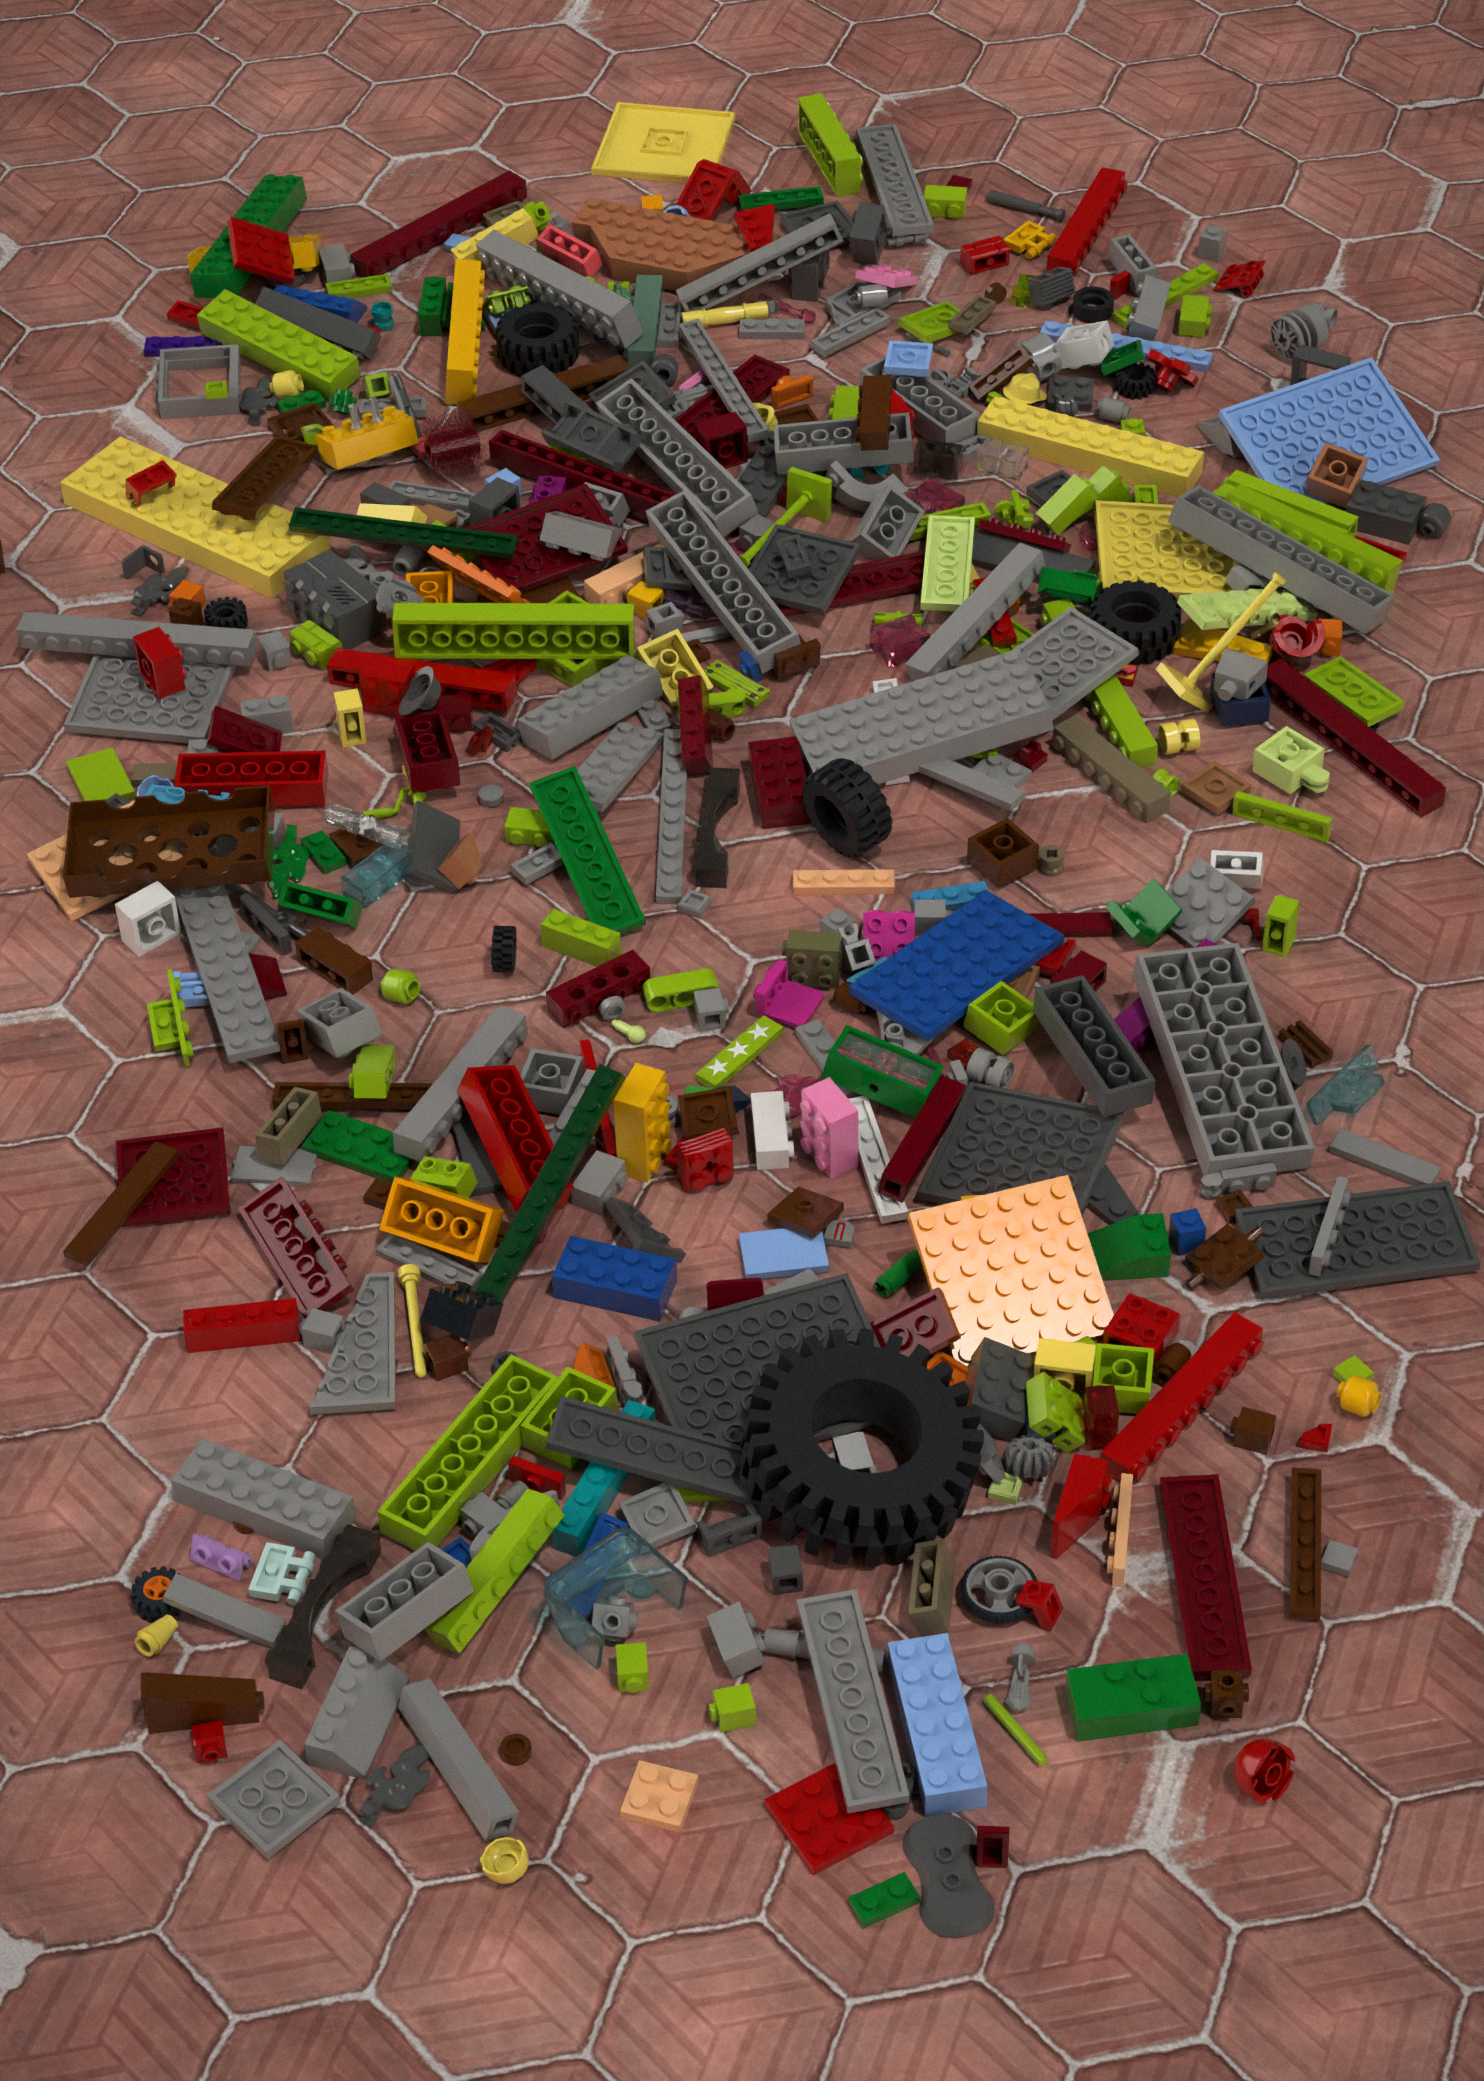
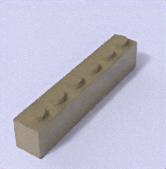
M1077 715L1053 726L1052 745L1054 748L1082 769L1087 776L1100 784L1104 790L1112 794L1118 802L1130 809L1135 816L1147 824L1169 812L1171 793Z

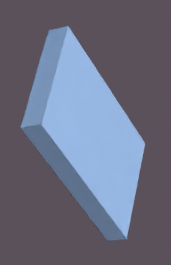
M786 1228L739 1233L745 1278L758 1277L769 1279L795 1276L809 1268L814 1273L829 1272L822 1231L814 1238Z

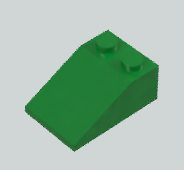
M1163 1213L1134 1215L1087 1233L1103 1281L1169 1277L1171 1252Z

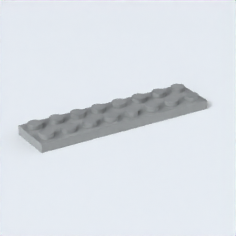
M857 1589L797 1599V1608L847 1812L853 1813L909 1802L910 1795Z

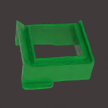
M1043 567L1037 593L1042 598L1049 594L1052 597L1070 598L1072 601L1092 604L1094 598L1101 592L1102 581L1098 578L1099 575L1077 570H1073L1072 573Z

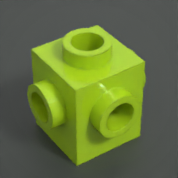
M543 200L536 204L534 201H531L523 206L524 210L532 217L537 232L544 230L547 227L546 223L552 220L550 218V210Z

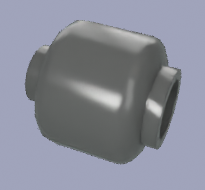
M669 354L656 356L651 362L650 367L667 386L672 384L677 378L678 362Z
M1428 504L1418 517L1417 525L1419 530L1429 537L1441 536L1451 522L1450 512L1443 504Z

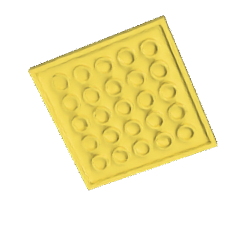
M1095 501L1094 509L1100 580L1102 581L1101 591L1106 587L1110 588L1112 584L1117 582L1121 584L1127 580H1131V582L1142 580L1144 583L1152 582L1156 583L1158 587L1166 588L1169 591L1168 593H1172L1177 600L1180 595L1192 593L1228 592L1233 589L1225 580L1231 568L1239 564L1234 562L1233 558L1216 552L1210 545L1197 541L1194 536L1176 529L1173 524L1169 523L1168 519L1174 505Z

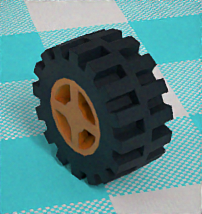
M161 1566L160 1570L152 1567L151 1572L145 1570L142 1572V1577H136L135 1584H132L131 1593L135 1611L140 1615L141 1619L145 1620L147 1618L149 1623H153L154 1620H158L166 1614L172 1617L174 1615L177 1617L181 1615L180 1609L162 1602L163 1596L160 1597V1595L165 1594L176 1574L175 1569L170 1568L167 1571L165 1566Z

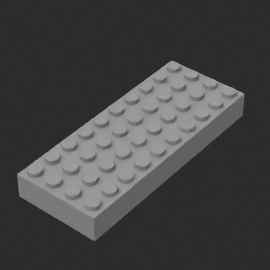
M1019 649L789 719L792 737L797 736L802 762L808 775H811L832 760L845 758L854 761V764L862 766L863 770L868 772L872 776V780L877 782V784L919 772V765L945 759L955 761L1054 730L1051 707Z
M1231 943L1137 954L1133 977L1203 1176L1220 1172L1221 1170L1272 1162L1275 1164L1277 1172L1310 1168L1315 1146L1239 944Z

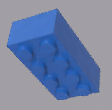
M570 1236L552 1275L554 1298L660 1322L677 1283L676 1259Z

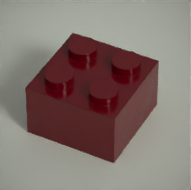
M736 412L694 424L695 440L725 469L748 462L747 426Z

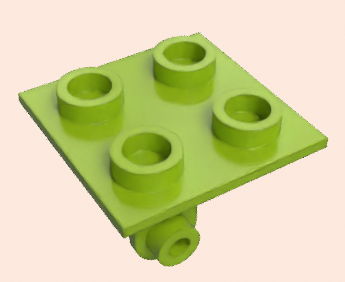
M521 285L509 288V291L505 292L500 290L493 291L486 297L483 307L487 306L489 314L493 313L496 315L509 311L508 301L511 309L515 308V306L522 307L523 304H531L529 295L525 296L528 286L522 288Z

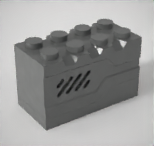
M331 549L284 571L285 582L283 585L287 594L286 606L288 610L300 616L303 623L311 620L342 642V649L351 650L388 631L386 614L379 612L376 608L378 604L376 592L378 589Z

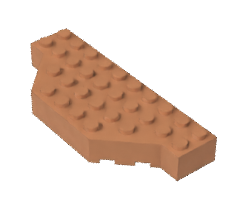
M589 198L572 221L574 237L590 246H594L598 250L600 258L610 270L612 278L636 283L637 275H663V288L674 291L750 253L738 226L609 202L597 198ZM773 233V241L780 238V234Z

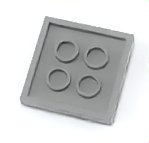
M1199 857L1167 890V893L1183 909V912L1167 929L1192 948L1199 945L1205 938L1216 943L1256 901L1251 894Z
M280 1739L207 1795L208 1802L267 1859L276 1854L340 1803L339 1794Z

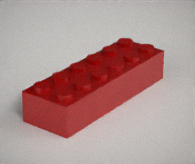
M326 750L178 754L174 787L183 788L185 792H196L198 789L208 790V795L221 796V792L230 793L231 797L235 792V788L270 785L275 806L325 805L329 773Z
M515 1065L468 1067L457 1090L514 1211L518 1212L551 1153L554 1144ZM571 1179L554 1209H561L566 1204L574 1189Z

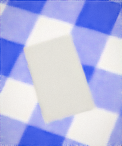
M863 1431L832 1437L842 1466L852 1470L874 1467Z

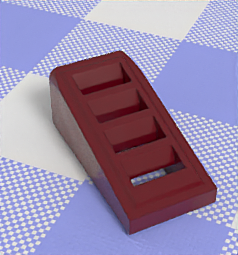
M977 1826L976 1866L1008 1867L1010 1827Z

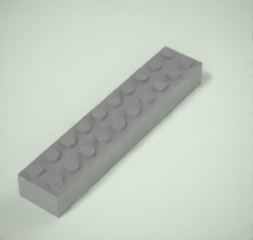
M496 230L491 231L476 244L479 252L478 257L486 267L485 272L490 279L497 280L503 286L510 288L521 285V288L528 286L525 296L529 295L531 301L536 300L541 304L550 303L555 307L557 305L563 307L564 310H568L574 316L577 324L587 331L591 330L596 333L600 338H606L613 345H619L626 349L644 333L631 301Z
M632 378L596 403L601 415L638 431L642 443L635 450V453L676 494L686 490L723 538L759 513L752 495Z
M1199 485L1176 498L1168 522L1173 524L1176 529L1189 533L1197 541L1210 545L1218 553L1226 554L1233 558L1234 562L1247 566L1259 576L1272 580V575L1277 572L1286 580L1284 585L1280 584L1279 587L1289 590L1297 598L1305 599L1312 603L1316 609L1326 611L1334 619L1342 620L1359 633L1366 634L1386 620L1396 597L1393 594Z
M686 490L646 510L652 532L662 545L669 549L673 559L679 563L682 571L692 581V584L744 651L747 649L756 660L761 674L774 668L775 653L801 644L798 632Z

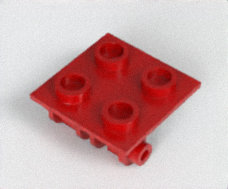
M1252 260L1246 264H1232L1228 266L1213 291L1239 287L1243 297H1250L1264 276L1262 267L1266 261Z

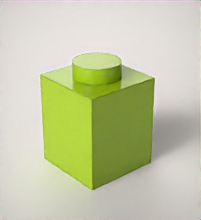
M387 372L372 374L363 378L362 381L367 399L376 397V399L388 398L392 394Z
M646 1642L616 1644L619 1692L637 1693L649 1690Z
M749 1683L713 1690V1703H709V1712L712 1722H718L720 1733L756 1726V1707Z

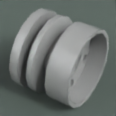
M1305 304L1290 313L1274 319L1270 325V336L1275 350L1281 357L1289 361H1293V356L1300 345L1318 349L1325 346L1328 341L1329 331L1325 318L1313 305Z

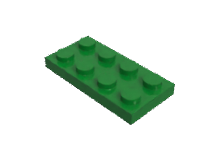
M330 1110L326 1112L302 1145V1150L316 1154L319 1159L393 1183L394 1177H404L415 1161L412 1158L394 1152L392 1131Z

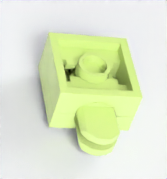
M1288 726L1254 749L1252 772L1289 794H1292L1302 785L1315 793L1324 792L1329 786L1330 773L1322 768L1325 749Z

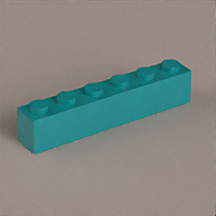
M628 1400L622 1410V1413L656 1422L655 1409ZM590 1462L562 1508L565 1516L551 1533L553 1549L580 1558L601 1512H608L629 1477L630 1472Z

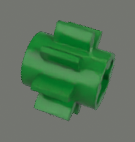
M337 389L336 394H330L328 404L333 406V412L349 415L348 405L356 404L357 400L352 397L353 392Z

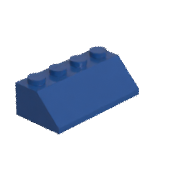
M277 285L274 290L356 323L359 322L367 310L365 304L347 297Z

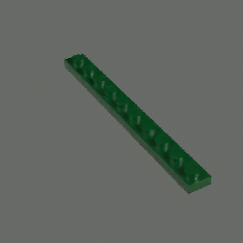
M297 507L294 508L289 523V529L293 532L430 549L434 545L439 549L445 547L450 552L511 560L514 559L519 542L518 535Z
M599 1064L474 1291L490 1293L495 1296L496 1301L503 1302L626 1077L622 1073Z

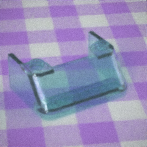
M621 1527L615 1529L549 1575L544 1581L543 1595L562 1639L597 1670L601 1667L605 1636L584 1619L593 1612L594 1603L598 1599L608 1600L609 1596H616L623 1590L637 1599H647L658 1592L679 1610L683 1607L688 1577L637 1532L630 1528Z

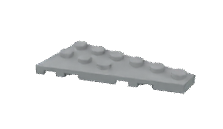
M394 1272L368 1273L365 1275L356 1296V1303L352 1313H349L347 1317L346 1327L341 1332L329 1359L326 1374L323 1380H320L317 1387V1395L311 1401L309 1406L310 1415L396 1409Z

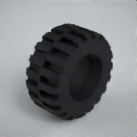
M528 303L523 304L522 307L512 308L511 312L507 311L500 318L496 327L497 355L500 363L509 372L516 373L521 377L541 365H544L554 374L568 370L569 366L571 367L579 356V331L576 319L568 310H564L563 307L558 305L555 307L550 303H535L533 305Z
M1127 580L1121 584L1118 582L1114 583L1110 588H1104L1094 598L1091 604L1090 619L1137 647L1139 656L1129 663L1140 665L1141 663L1151 664L1155 660L1160 661L1166 657V654L1169 655L1173 651L1175 642L1178 641L1180 635L1182 612L1176 597L1172 593H1168L1169 591L1166 588L1158 587L1156 583L1152 582L1144 583L1142 580L1131 582V580Z
M837 758L805 779L802 788V794L804 795L802 801L806 806L805 811L811 818V823L814 828L816 827L821 838H824L831 848H835L837 853L844 854L845 857H860L886 840L890 835L893 821L890 816V807L886 803L887 799L881 793L877 782H874L872 776L865 772L859 764H854V761L850 759Z

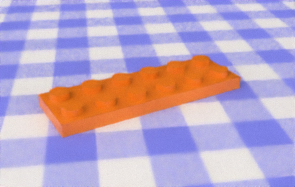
M432 545L427 551L445 571H453L454 580L495 603H530L525 598L522 599L520 597L522 593L513 585L508 587L502 579L498 577L495 579L486 570L481 572L475 564L471 562L467 564L459 555L454 557L445 547L439 549Z

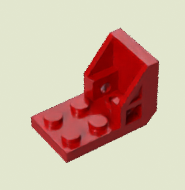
M703 159L697 162L675 205L685 208L691 217L713 221L723 201L730 204L737 202L738 195L750 194L751 188L739 171Z

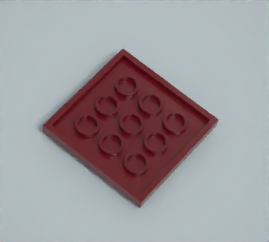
M223 1127L116 1140L118 1185L155 1141L177 1149L179 1152L178 1159L121 1227L231 1214Z

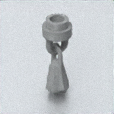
M1025 1643L1017 1644L1011 1652V1662L1018 1666V1668L1015 1669L1012 1675L1011 1688L1005 1703L1008 1705V1708L1015 1712L1027 1710L1032 1701L1028 1686L1030 1674L1027 1667L1035 1663L1036 1654L1033 1651V1647ZM1018 1674L1020 1678H1024L1023 1682H1017Z

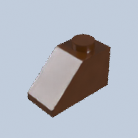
M303 1019L275 1024L283 1064L309 1059Z

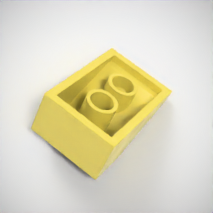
M678 628L637 647L634 658L659 670L663 691L661 697L671 708L676 707L675 692H678L677 679L701 675L708 690L710 691L714 688Z

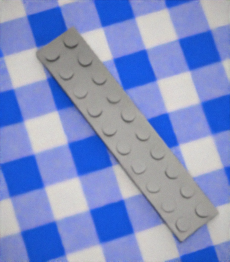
M887 124L856 128V136L880 203L885 207L886 220L892 236L904 237L910 234L924 235L934 232V223L897 125Z
M206 886L200 889H172L229 1063L281 1051L276 1031L225 886Z

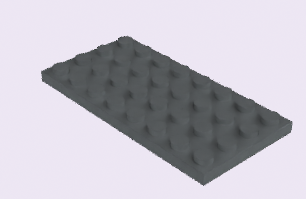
M1450 1181L1351 1194L1348 1207L1343 1206L1342 1208L1345 1211L1343 1224L1341 1227L1336 1226L1335 1229L1339 1231L1335 1247H1329V1250H1332L1329 1266H1323L1320 1277L1309 1274L1310 1261L1331 1197L1235 1209V1221L1239 1233L1247 1234L1257 1225L1265 1232V1235L1253 1243L1262 1250L1264 1258L1251 1267L1261 1299L1480 1270V1259Z

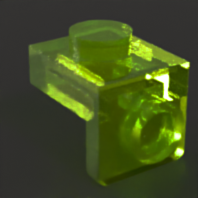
M1020 274L1018 284L1013 286L1012 298H1016L1015 307L1024 308L1027 295L1030 296L1028 279H1031L1034 275Z

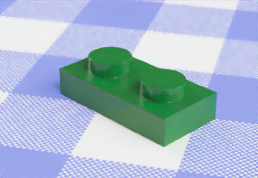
M317 389L308 390L276 402L280 413L309 403H315L317 408L320 409L326 407V401Z
M323 830L300 839L301 846L307 848L310 858L324 875L347 865L344 855Z
M905 1872L848 1897V1905L863 1929L920 1903V1896Z

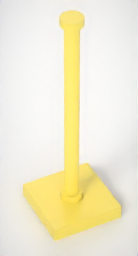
M1275 572L1272 575L1273 579L1189 676L1182 674L1163 662L1158 665L1156 671L1180 698L1207 713L1214 705L1196 686L1195 682L1279 585H1284L1286 580L1280 574Z

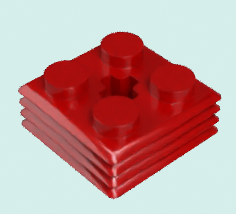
M726 1128L686 1140L676 1145L678 1181L682 1185L684 1192L699 1191L707 1185L718 1181L725 1182L733 1177V1139L726 1132Z

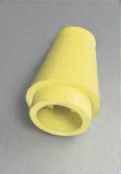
M166 1614L138 1631L134 1641L136 1648L147 1657L159 1654L178 1628L177 1621L171 1615Z

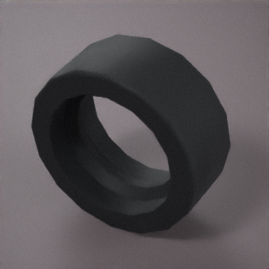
M1089 286L1076 291L1073 296V314L1077 319L1086 323L1107 321L1111 318L1114 309V296L1110 291L1097 286ZM1096 303L1100 304V306H1088L1085 304Z

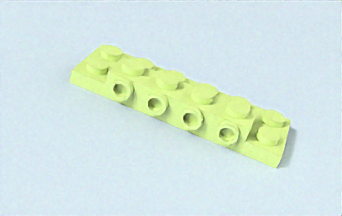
M1281 587L1273 592L1245 626L1266 625L1274 620H1278V616L1284 614L1298 616L1305 622L1315 621L1318 612L1311 606L1310 602L1295 597L1292 592ZM1248 589L1247 591L1230 590L1228 592L1201 594L1192 593L1180 595L1177 603L1202 630L1230 628L1263 589Z

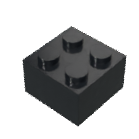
M456 1281L454 1284H442V1286L430 1288L420 1320L469 1341L494 1335L504 1304L496 1301L495 1296L482 1291L478 1293L471 1290V1285Z

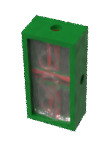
M846 1025L828 1054L821 1078L826 1079L830 1077L836 1085H840L859 1095L875 1100L882 1105L889 1106L916 1118L940 1079L944 1066Z

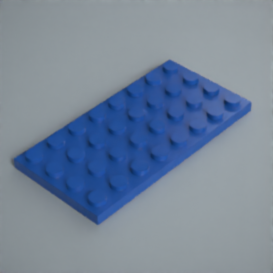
M985 890L849 985V994L928 1042L967 1013L968 1005L1000 981L1008 984L1064 943V935Z

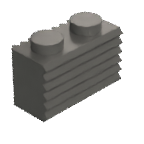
M1057 267L1028 279L1031 305L1045 309L1051 307L1053 302L1066 301L1068 296L1075 294L1072 269Z

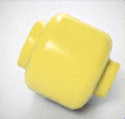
M293 370L274 374L269 385L272 395H276L279 400L296 396L304 390L301 375Z

